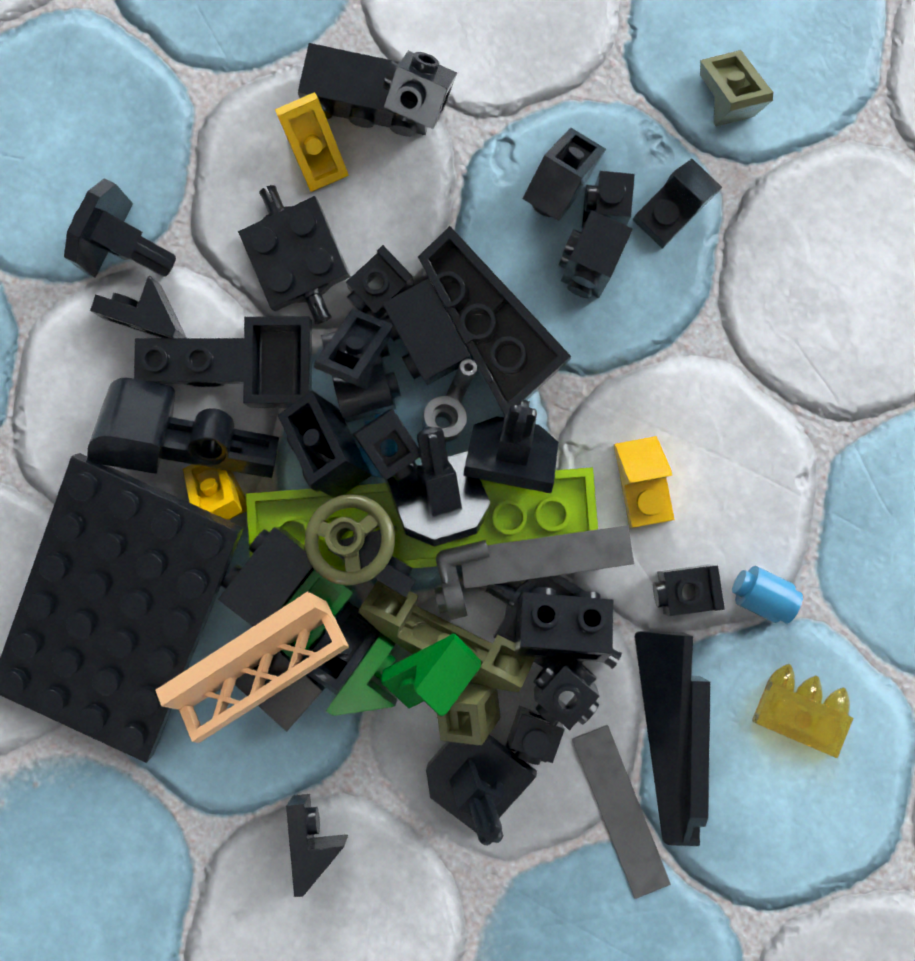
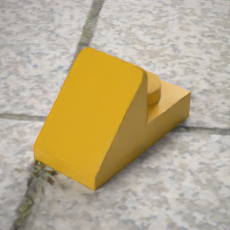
M315 92L275 109L310 192L349 176Z
M657 436L613 444L629 528L675 520L667 483V477L673 476L672 470Z
M193 464L182 469L191 504L226 520H230L247 511L246 497L233 471Z

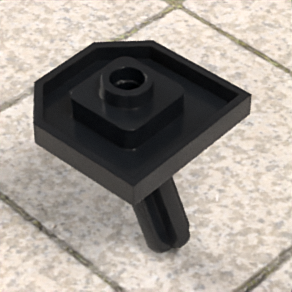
M105 178L87 191L67 230L64 258L96 278L108 252L123 260L131 259L162 277H166L170 273L176 261V256L173 253L142 237V231L124 222L133 203L117 184Z
M521 400L520 405H511L509 413H505V417L496 416L473 425L463 476L551 494L555 479L559 442L539 424H536L537 410L529 407L530 401Z
M426 426L417 434L422 464L418 465L415 471L397 482L393 476L385 480L405 535L435 547L477 534L490 511L491 502L480 479L463 476L468 451L448 457L443 430L440 427L432 428L431 426Z
M490 734L483 745L446 741L426 767L430 798L477 833L479 842L485 846L490 845L492 842L499 843L504 835L499 818L537 776L536 769L515 757V753Z

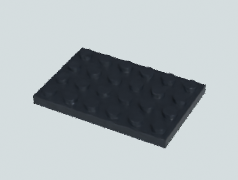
M84 454L72 455L0 657V696L147 763L155 753L172 708L161 706L155 690L189 668L244 527L110 466L87 460V456Z

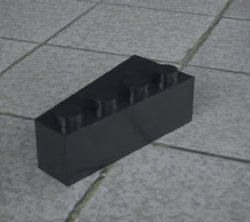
M451 226L418 256L504 415L509 413L511 405H520L521 400H528L571 360V355Z

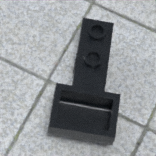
M310 316L244 317V338H135L134 379L160 384H185L194 387H221L224 384H243V404L248 407L288 408L312 391V319Z
M119 378L113 381L108 388L87 448V460L102 465L157 474L161 459L272 478L279 437L234 429L232 417L225 411L215 408L200 411L196 415L195 421L174 418L175 390L173 387L133 378Z

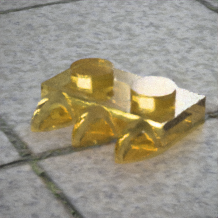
M786 664L780 667L769 678L752 721L838 758L854 719L849 716L850 700L846 688L842 687L835 690L821 704L823 693L818 676L815 675L805 680L794 692L795 675L792 666Z

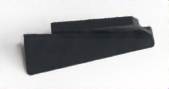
M638 631L635 633L634 638L662 840L667 845L699 846L700 827H706L709 811L710 681L701 676H691L692 635L684 632Z

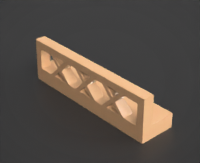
M306 592L155 691L161 706L180 711L191 741L200 743L343 652L349 646L327 601ZM324 624L332 642L317 652L305 650L310 632ZM296 641L295 647L290 646V644ZM282 649L293 652L286 672L278 677L268 674L273 655ZM303 655L309 656L302 661ZM259 665L257 671L252 670L254 667ZM245 673L255 676L249 696L241 701L231 698L237 678ZM266 679L272 680V681H270L269 683H267L266 685H264ZM221 689L220 695L215 694V692ZM208 697L217 699L218 702L212 719L201 726L194 706ZM229 703L234 704L227 709Z

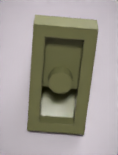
M741 50L700 60V76L714 95L715 126L752 118L773 101L774 92Z

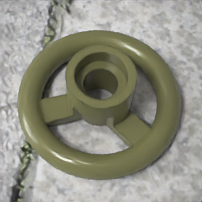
M341 495L328 500L314 512L305 532V550L310 564L323 578L339 585H358L376 577L388 564L395 545L394 527L387 512L374 500L361 495ZM345 508H357L369 514L359 523L347 517L337 518L330 524L325 522L334 512ZM379 526L381 532L379 552L368 566L361 569L359 550L364 544L365 537ZM353 531L355 536L353 543L349 546H343L341 542L343 534ZM319 536L325 537L326 544L331 551L344 557L346 572L333 568L324 560L319 550Z

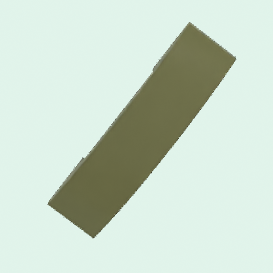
M380 581L376 582L361 605L359 613L369 623L411 654L455 633L481 660L480 669L470 681L476 684L505 691L520 692L536 658L515 656L514 642L497 634L494 642L491 643L416 606L419 595L410 591L405 597Z

